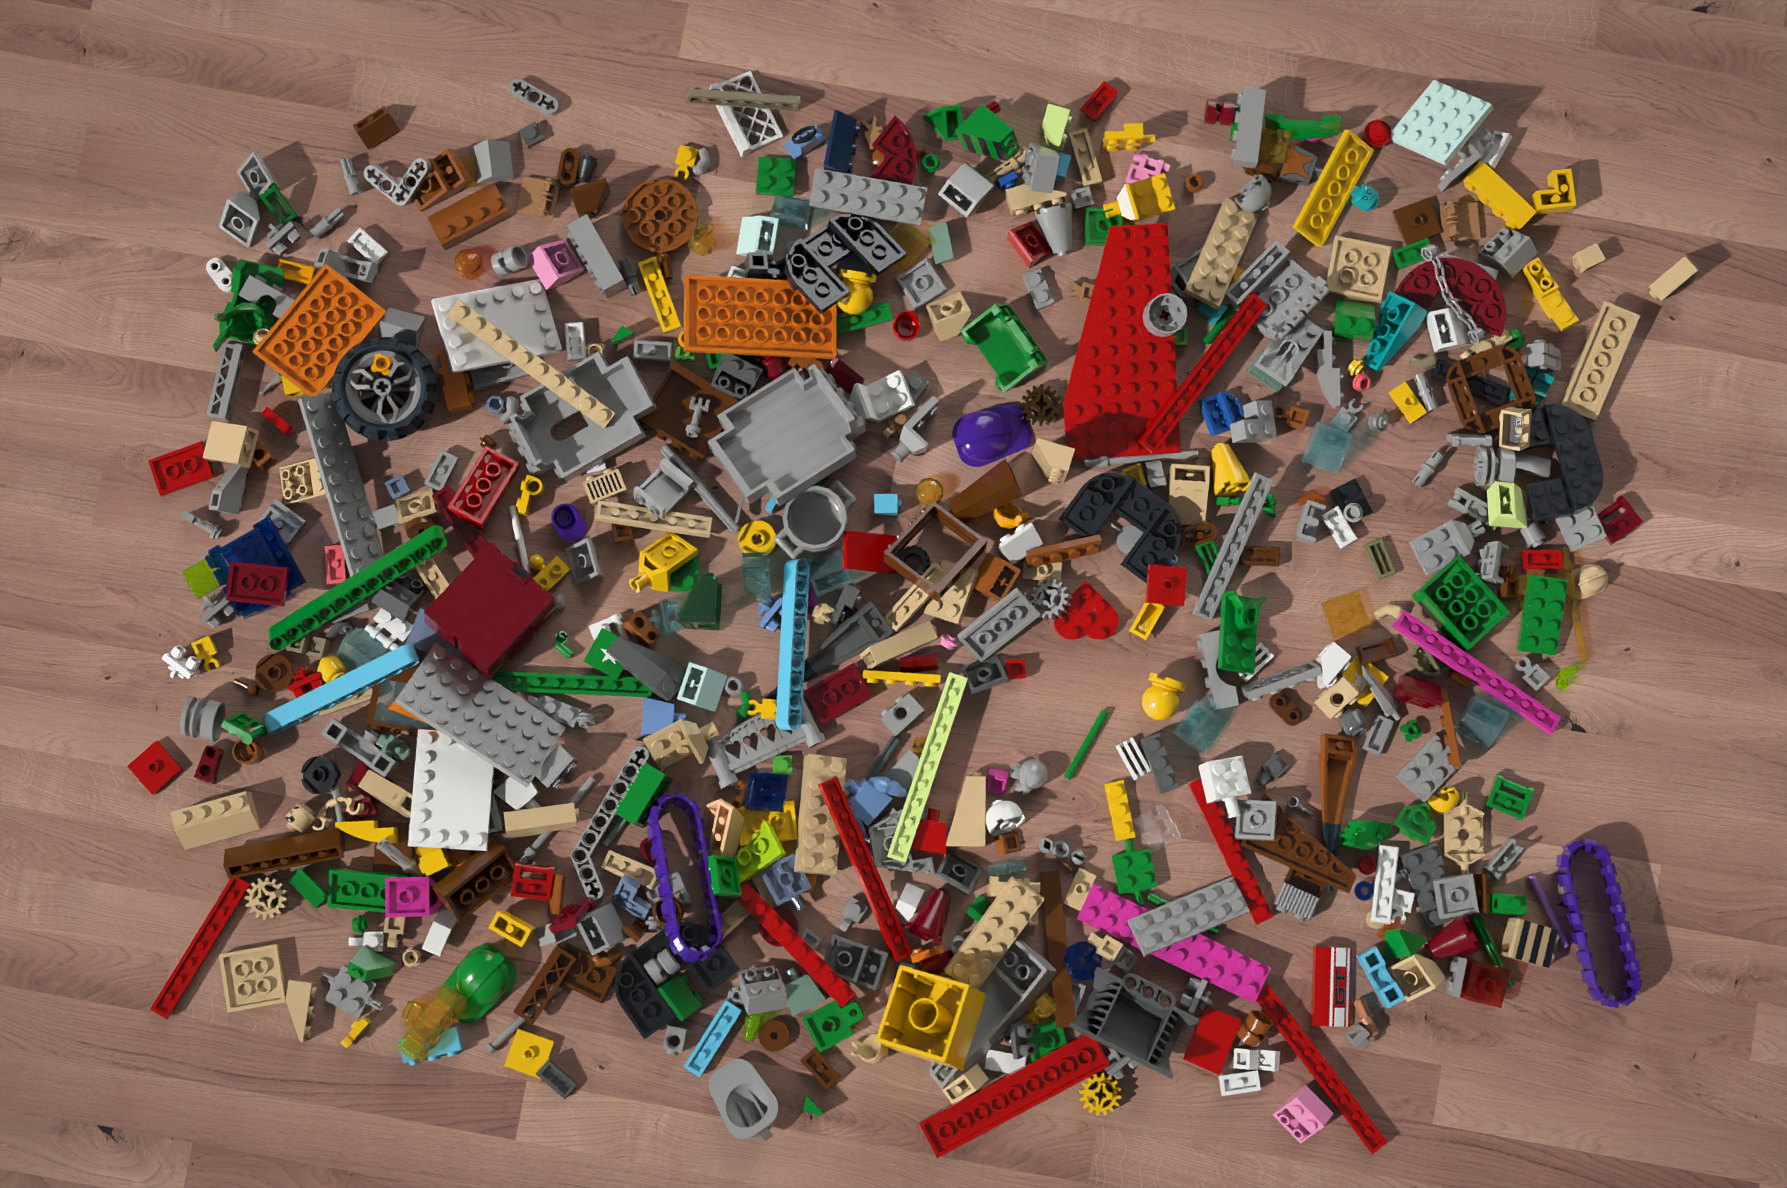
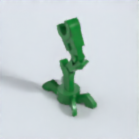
M1271 493L1267 495L1265 499L1267 502L1262 507H1264L1263 510L1266 511L1268 516L1275 518L1277 500L1274 498V494ZM1217 497L1216 505H1222V507L1240 506L1243 497L1236 499Z

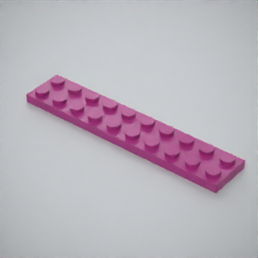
M1093 884L1077 919L1139 948L1127 921L1150 910ZM1201 934L1151 954L1254 1004L1271 969Z

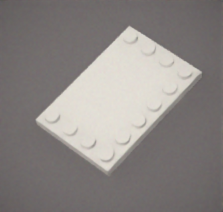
M540 279L435 298L431 301L452 374L511 362L447 315L458 299L537 356L562 351L544 285Z
M418 729L408 846L487 851L494 766L438 730Z

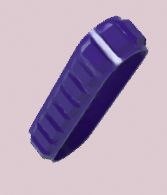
M676 792L670 796L667 793L658 798L654 803L655 806L649 809L647 816L649 828L647 833L649 841H652L653 845L650 849L652 860L656 861L654 871L656 879H659L657 888L659 898L663 900L661 910L662 916L666 917L667 923L664 927L666 936L670 939L669 946L674 954L682 957V960L694 963L698 959L701 961L708 959L716 953V948L722 945L724 933L721 932V926H723L721 913H718V907L720 906L718 895H714L711 888L712 881L708 868L707 854L709 846L707 837H704L703 833L705 825L704 819L700 817L699 812L701 810L697 803L688 798L687 795ZM669 805L682 808L691 823L690 831L693 834V847L696 850L697 868L700 871L701 877L700 885L703 888L704 906L707 909V922L711 931L708 939L711 942L710 947L708 948L705 945L701 947V951H696L695 948L691 947L688 948L679 934L680 925L677 923L675 912L677 909L672 896L673 887L670 885L668 874L670 871L665 858L666 849L663 847L661 836L663 832L659 825L662 815L659 812L660 807L664 810L669 808Z
M1583 838L1580 839L1579 843L1576 840L1570 841L1562 847L1564 851L1561 855H1557L1556 867H1559L1560 873L1557 877L1559 885L1564 889V894H1562L1564 906H1568L1569 913L1566 914L1569 925L1573 926L1574 932H1571L1574 944L1578 946L1579 951H1576L1578 962L1582 963L1583 966L1581 974L1583 982L1587 983L1588 986L1586 991L1593 1000H1601V1005L1615 1008H1618L1619 1004L1627 1006L1636 1000L1635 995L1638 991H1641L1642 979H1640L1639 975L1641 971L1639 960L1635 959L1634 952H1636L1634 940L1630 939L1629 935L1632 932L1630 923L1626 921L1624 915L1627 913L1625 903L1621 902L1620 894H1622L1620 883L1616 882L1615 875H1617L1615 863H1611V854L1605 845H1597V840ZM1581 846L1587 852H1590L1592 849L1595 852L1594 856L1597 860H1600L1601 874L1604 875L1606 883V894L1609 895L1611 903L1610 910L1614 915L1616 923L1615 930L1618 932L1621 943L1619 945L1620 950L1623 951L1626 963L1624 965L1625 970L1628 971L1626 992L1622 991L1619 993L1620 997L1617 999L1611 994H1608L1606 998L1602 994L1604 990L1601 986L1598 987L1596 980L1598 976L1593 968L1591 960L1593 956L1592 952H1589L1586 940L1588 936L1584 932L1583 916L1579 912L1578 896L1575 894L1572 883L1574 879L1569 871L1571 854L1576 855L1579 852L1577 848Z

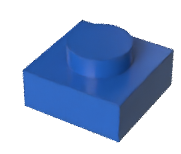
M1015 171L998 179L997 186L1000 191L1013 188L1016 185L1018 176Z

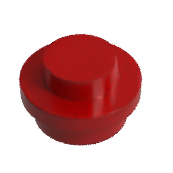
M1365 855L1358 859L1357 869L1360 873L1369 875L1376 870L1377 863L1373 857Z

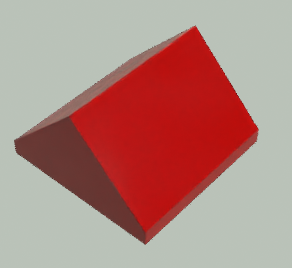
M1031 221L1008 232L1007 239L1028 268H1031L1052 253L1050 246Z

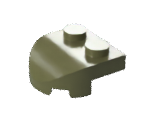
M1418 644L1415 645L1412 652V660L1417 670L1422 674L1436 676L1451 668Z

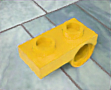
M526 475V479H523L521 482L520 490L523 492L516 504L518 513L525 516L529 514L532 497H540L545 491L544 484L538 478ZM538 483L540 485L539 490L531 492V485Z

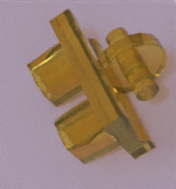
M1045 992L1026 1010L1027 1015L1024 1018L1031 1026L1035 1023L1040 1024L1056 1011L1059 1006Z

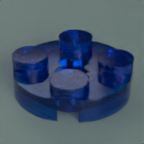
M1082 941L1072 944L1067 948L1064 955V963H1067V973L1077 981L1094 979L1095 969L1097 967L1100 968L1102 956L1096 953L1097 949H1095L1094 945ZM1080 958L1085 959V964L1081 965L1082 961Z

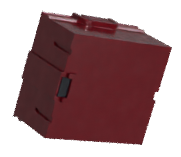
M490 542L424 611V623L454 649L459 648V653L489 679H492L509 660L513 661L515 655H518L534 638V634L537 635L539 633L538 629L556 611V608L554 607V597L548 591H543L542 586L516 561L513 562L504 553L501 554L500 550Z

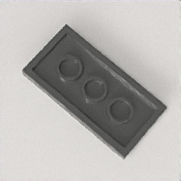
M1436 842L1400 855L1399 859L1403 868L1408 872L1406 877L1412 892L1415 894L1414 897L1426 928L1430 929L1457 918L1458 916L1440 919L1438 916L1433 880L1449 877Z

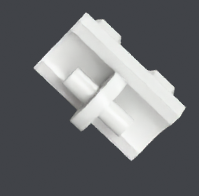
M181 645L175 646L171 652L165 653L162 657L164 661L170 664L168 666L172 671L170 677L172 679L177 677L190 679L194 675L198 676L201 672L198 669L201 661L194 656H190L188 660L183 658L186 649Z

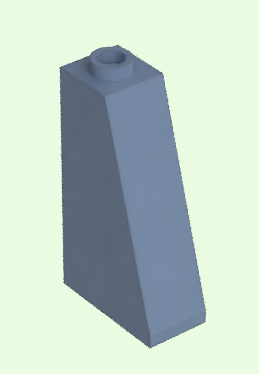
M420 608L406 644L412 643L414 648L429 653L434 644L437 643L472 667H475L459 653V648L454 649L424 623L425 610Z

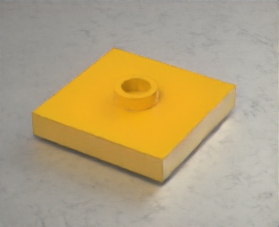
M518 1028L504 1066L541 1079L536 1075V1072L550 1057L555 1041Z

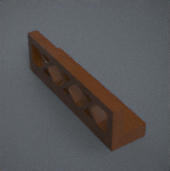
M557 944L515 1007L514 1013L534 1024L573 965L576 957ZM561 953L571 959L567 966L558 968L557 959ZM557 971L558 980L556 983L547 984V974ZM553 986V988L549 992L548 987ZM546 988L547 997L537 1001L536 991ZM535 1004L537 1012L533 1018L523 1013L526 1006Z

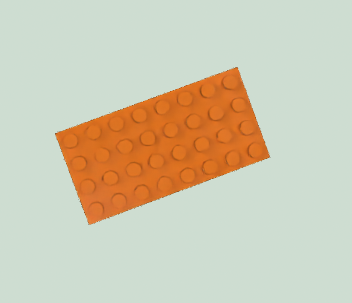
M685 275L684 352L835 359L836 304L820 314L798 290L794 292L787 280Z

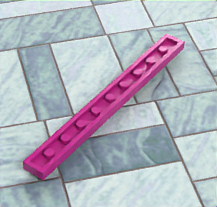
M1405 610L1400 612L1392 626L1394 629L1547 734H1553L1561 717Z

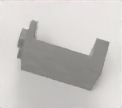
M664 458L659 463V468L640 487L636 486L634 488L633 496L639 504H644L652 515L663 519L692 490L693 480Z

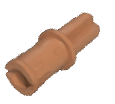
M1359 998L1355 1000L1354 1005L1360 1017L1359 1022H1362L1364 1028L1370 1033L1368 1038L1379 1034L1380 1032L1373 1019L1374 1014L1370 1013L1365 999Z

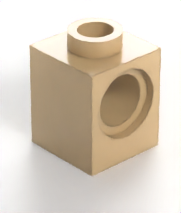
M1597 243L1577 252L1572 257L1573 265L1580 273L1606 260Z

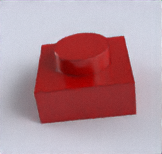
M1025 659L1006 660L1008 680L1026 679Z

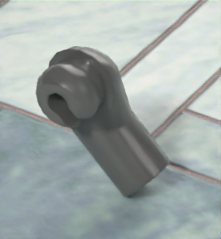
M337 622L325 636L333 642L339 634H351L353 632V625L349 622Z

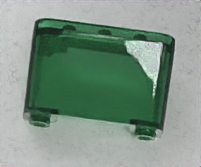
M703 572L702 576H698L676 615V623L680 628L720 631L722 584L718 583V577L714 576V573Z

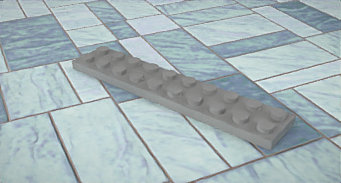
M332 392L303 397L298 399L351 577L382 558L384 553L377 529L372 522L373 516L345 422L336 410Z

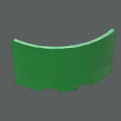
M239 259L233 268L230 292H233L234 295L232 302H227L225 310L233 309L238 304L244 302L252 303L239 296L249 275L255 277L257 274L267 280L266 284L270 286L275 284L282 288L284 270ZM266 296L258 306L263 309L266 318L263 329L270 331L276 319V316L273 315L276 301L272 296ZM230 319L225 322L219 321V334L228 326ZM235 334L229 337L256 344L253 341L254 334Z

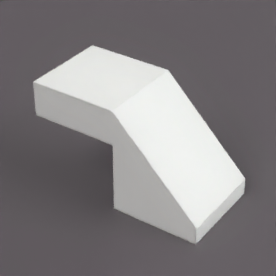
M443 907L440 909L422 949L437 956L442 954L449 941L450 933L457 923V920L447 909Z
M1234 1048L1233 1068L1279 1071L1280 1051Z

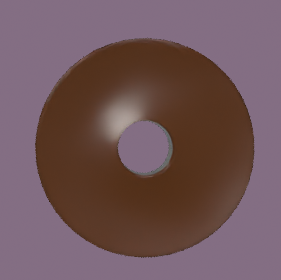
M430 516L416 517L406 523V534L408 538L412 539L436 525V522Z
M769 1020L759 1030V1041L765 1049L779 1051L789 1042V1028L780 1020ZM772 1032H776L778 1034V1037L776 1039L771 1038Z

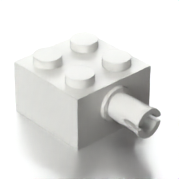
M1243 756L1209 761L1199 765L1207 803L1223 801L1226 804L1228 818L1241 816L1236 799L1251 794Z

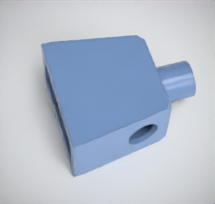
M644 698L641 734L651 735L680 719L686 720V713H676L675 704Z

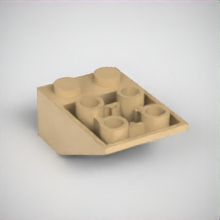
M315 458L279 468L284 505L327 499Z
M1171 464L1169 467L1167 502L1177 511L1182 525H1195L1205 521L1210 466Z

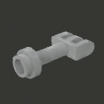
M692 395L689 409L694 410L691 425H687L685 429L688 436L696 438L700 434L701 428L698 427L702 412L708 413L711 399H707L705 405H702L704 398L699 397L697 404L695 403L696 396Z
M187 511L181 513L183 519L211 533L210 538L218 540L221 537L223 529H221L220 525L217 524L214 527Z

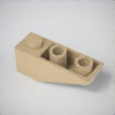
M1025 184L1006 189L1005 192L1011 216H1022L1027 214V211L1033 209L1040 211L1050 204L1053 206L1064 203L1063 201L1066 200L1067 196L1066 192L1053 190V193L1030 191Z
M368 770L358 786L405 818H410L412 794Z
M292 979L288 980L286 1003L299 1041L305 1042L311 1037L312 1033L310 1019L314 1017L315 1007H313V1000L317 997L318 987H315L316 982Z

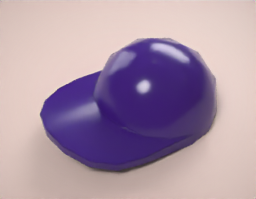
M560 504L552 511V524L566 541L577 542L585 535L587 530L586 522L573 505Z

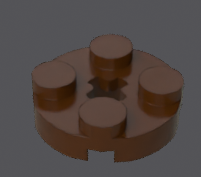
M278 654L266 655L256 665L255 680L266 691L273 693L284 691L293 682V676L295 675L293 664L285 656ZM272 669L279 670V676L277 678H271L270 675L272 674Z

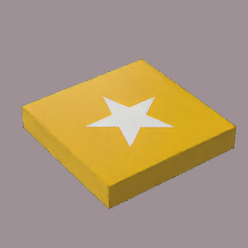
M1356 655L1342 674L1359 690L1357 695L1359 698L1356 702L1366 708L1374 698V695L1363 678L1362 666L1358 655ZM1372 664L1363 665L1382 686L1389 678Z

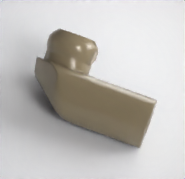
M1429 353L1423 359L1412 356L1409 365L1421 370H1427L1437 364L1438 357L1435 353Z

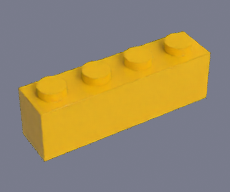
M1482 160L1462 180L1469 191H1474L1483 204L1490 206L1492 212L1497 217H1501L1506 221V225L1510 229L1517 232L1537 212Z

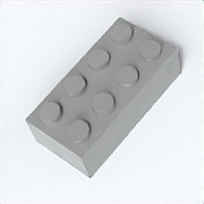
M586 214L568 224L569 231L566 233L573 246L578 245L576 251L582 262H587L585 267L591 278L597 279L594 282L600 294H605L607 298H610L627 289L622 275L588 215Z

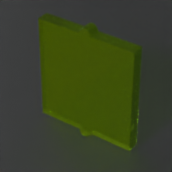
M212 555L182 571L188 582V587L192 589L197 599L227 583L221 572L222 568L217 565Z

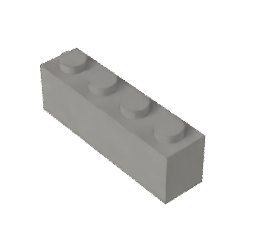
M1243 87L1242 93H1238L1237 105H1240L1239 111H1236L1234 121L1238 125L1237 130L1234 129L1232 141H1235V148H1231L1230 159H1233V166L1256 168L1266 90Z

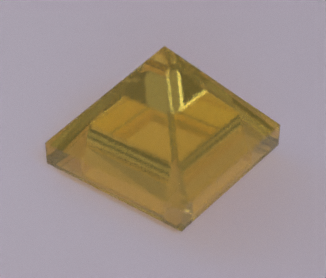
M915 737L912 751L921 756L926 739Z

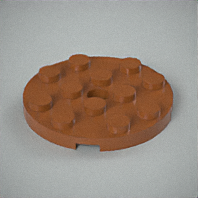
M651 179L639 184L628 195L623 206V224L629 238L639 248L655 254L671 253L682 248L693 237L698 225V209L692 194L680 183L670 179ZM658 212H664L666 217L665 220L659 221L656 220L655 215Z

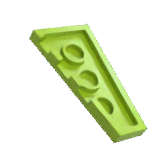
M765 820L761 825L762 828L757 833H754L750 837L751 840L748 844L737 852L738 855L735 858L737 860L740 886L786 854L769 821Z

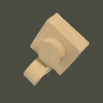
M407 917L385 918L384 932L389 933L387 947L397 948L398 934L404 935Z
M1091 933L1087 941L1091 945L1099 947L1096 953L1111 962L1115 961L1123 947L1122 943L1108 935L1102 939Z

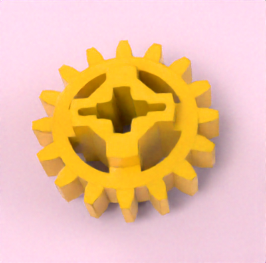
M1101 1072L1100 1077L1094 1074L1092 1079L1090 1077L1087 1078V1083H1081L1084 1089L1079 1090V1093L1083 1094L1079 1100L1085 1101L1082 1105L1083 1108L1090 1107L1088 1110L1090 1114L1095 1110L1096 1116H1099L1100 1111L1106 1116L1108 1109L1114 1112L1113 1105L1119 1106L1116 1099H1121V1096L1117 1094V1092L1121 1091V1088H1115L1118 1082L1116 1080L1111 1082L1112 1076L1105 1078L1104 1073ZM1097 1082L1093 1089L1089 1088L1092 1083ZM1105 1082L1111 1086L1113 1092L1107 1091ZM1102 1088V1092L1105 1093V1096H1101V1099L1098 1100L1097 1095H1095V1092H1099V1090ZM1087 1096L1093 1097L1095 1106L1088 1101ZM1111 1100L1108 1105L1103 1107L1105 1101Z

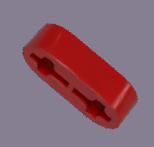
M266 407L261 413L287 436H290L295 430L269 407Z

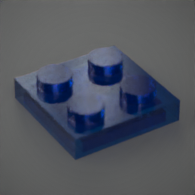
M750 772L744 805L745 810L784 812L789 781L788 774Z

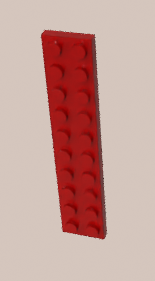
M1083 1034L920 1121L919 1125L936 1157L939 1158L1106 1069L1110 1064L1099 1043Z

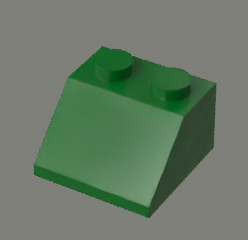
M1336 299L1332 336L1369 342L1373 338L1374 304Z
M678 974L660 987L658 991L682 1021L703 1005L701 1003L703 998L697 991H692L689 987L691 982L685 975L681 976V974Z

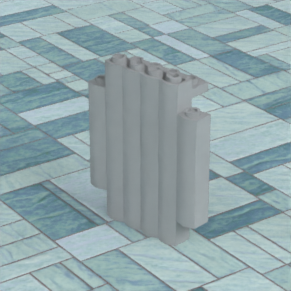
M815 364L808 367L811 377L807 380L802 372L798 373L793 368L717 415L725 431L707 442L715 457L749 504L770 493L775 502L780 506L857 458L855 452L857 447L852 440L866 432L865 425L867 423L861 414L857 415L854 404L845 399L846 394L843 389L836 387L834 377L831 374H827L824 369H818Z

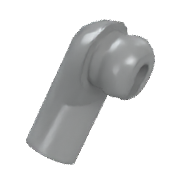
M707 148L698 150L700 161L693 167V172L696 175L706 173L711 166Z

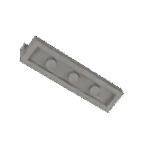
M223 343L207 417L230 421L247 351V348L242 344ZM228 348L233 349L230 361L226 357ZM229 366L227 378L224 379L222 371ZM225 384L223 396L220 397L217 393L218 388ZM221 402L219 413L213 414L214 406Z

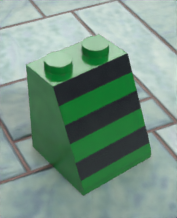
M983 104L955 129L963 149L969 152L1008 161L1020 149L1014 130Z

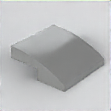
M909 749L885 776L890 780L899 782L908 791L907 796L920 758Z

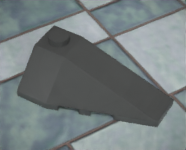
M617 637L606 650L610 656L663 701H669L682 685L686 669L670 657L621 637Z

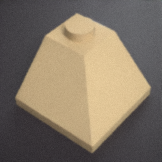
M961 292L925 305L940 342L957 336L971 315V311Z
M1416 953L1412 957H1407L1387 968L1389 975L1396 981L1407 1002L1437 988L1446 979L1435 961Z

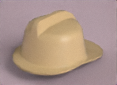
M1587 564L1568 573L1564 578L1568 580L1566 594L1572 599L1577 600L1600 593L1606 588L1608 583L1606 571L1597 564Z

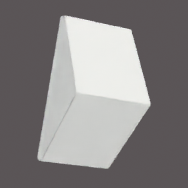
M908 882L895 907L899 921L905 925L914 915L925 891Z

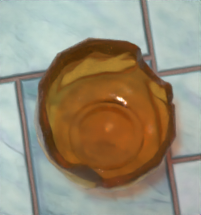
M472 249L458 252L454 263L457 274L463 279H476L483 272L481 255Z

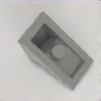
M552 923L535 929L540 947L578 936L576 927L551 933L548 927Z

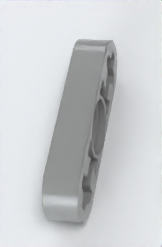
M517 78L511 81L510 91L518 99L548 116H554L559 112V103L552 96L522 79ZM521 84L522 89L527 91L526 96L521 90L516 92L515 86H520ZM538 93L540 98L538 101L532 102L529 99L530 95ZM543 100H545V102L549 105L553 103L555 108H551L550 110H548V107L543 103Z

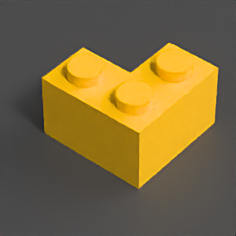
M1552 170L1547 176L1549 190L1536 191L1531 196L1532 207L1537 211L1534 215L1568 212L1576 206L1572 170Z
M414 847L417 855L422 856L419 858L421 863L418 865L423 874L435 876L453 867L447 849Z

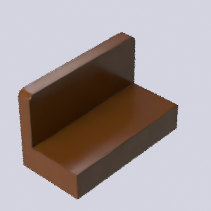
M385 106L353 125L367 149H371L400 130Z

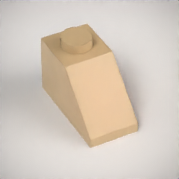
M975 1064L945 1089H942L950 1102L954 1104L975 1092L989 1079L980 1066Z

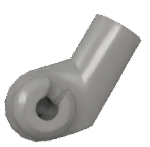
M513 396L506 398L507 411L499 417L504 424L511 420L509 416L515 413L518 414L519 403Z

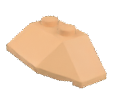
M718 799L705 805L703 814L705 825L703 833L704 837H707L709 846L707 854L708 856L715 854L732 858L738 849L744 818L734 806L722 799Z

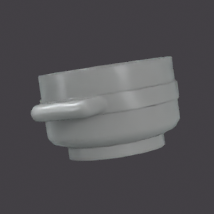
M839 480L833 481L827 488L819 486L807 488L786 503L783 514L784 528L774 537L775 542L792 559H796L805 550L814 553L829 550L837 545L844 536V531H846L848 524L847 510L856 503V498ZM836 489L847 499L845 503L834 493ZM786 536L789 537L793 544L798 546L795 550L784 540Z

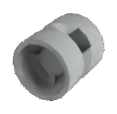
M519 245L511 246L493 254L491 257L492 267L501 277L525 268L528 262L525 251Z
M667 948L657 954V959L652 958L644 964L647 972L658 985L668 978V974L673 975L681 969L679 963Z

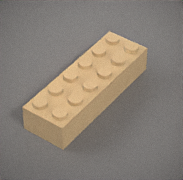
M813 754L804 756L794 872L829 876L837 875L840 835L818 784L833 776H837L844 791L847 758Z

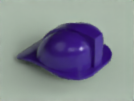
M1006 404L968 413L958 419L953 427L952 435L960 459L969 466L982 467L1027 448L1032 440V434L1028 422L1025 420V414L1021 413L1023 410L1016 405Z

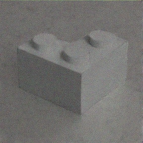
M1256 400L1243 405L1245 420L1230 424L1232 443H1257L1277 438L1272 400Z

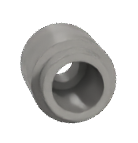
M1533 518L1527 520L1526 529L1521 528L1520 530L1528 546L1533 545L1536 548L1544 543L1543 539L1546 537L1538 522L1534 523Z

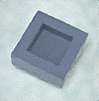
M402 474L385 482L394 501L411 492Z

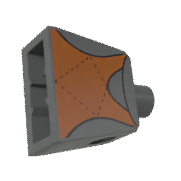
M1290 143L1277 182L1307 186L1311 177L1316 179L1320 177L1323 169L1315 166L1316 155Z

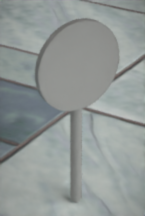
M1106 519L1105 522L1118 531L1116 539L1118 548L1128 555L1143 532L1133 525H1127L1120 529L1109 519Z

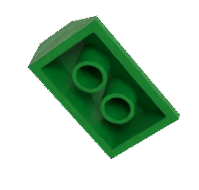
M647 763L638 769L636 773L637 778L634 783L631 782L627 787V794L624 799H620L617 803V810L615 812L620 817L642 829L647 823L649 809L655 806V801L664 795L673 780Z

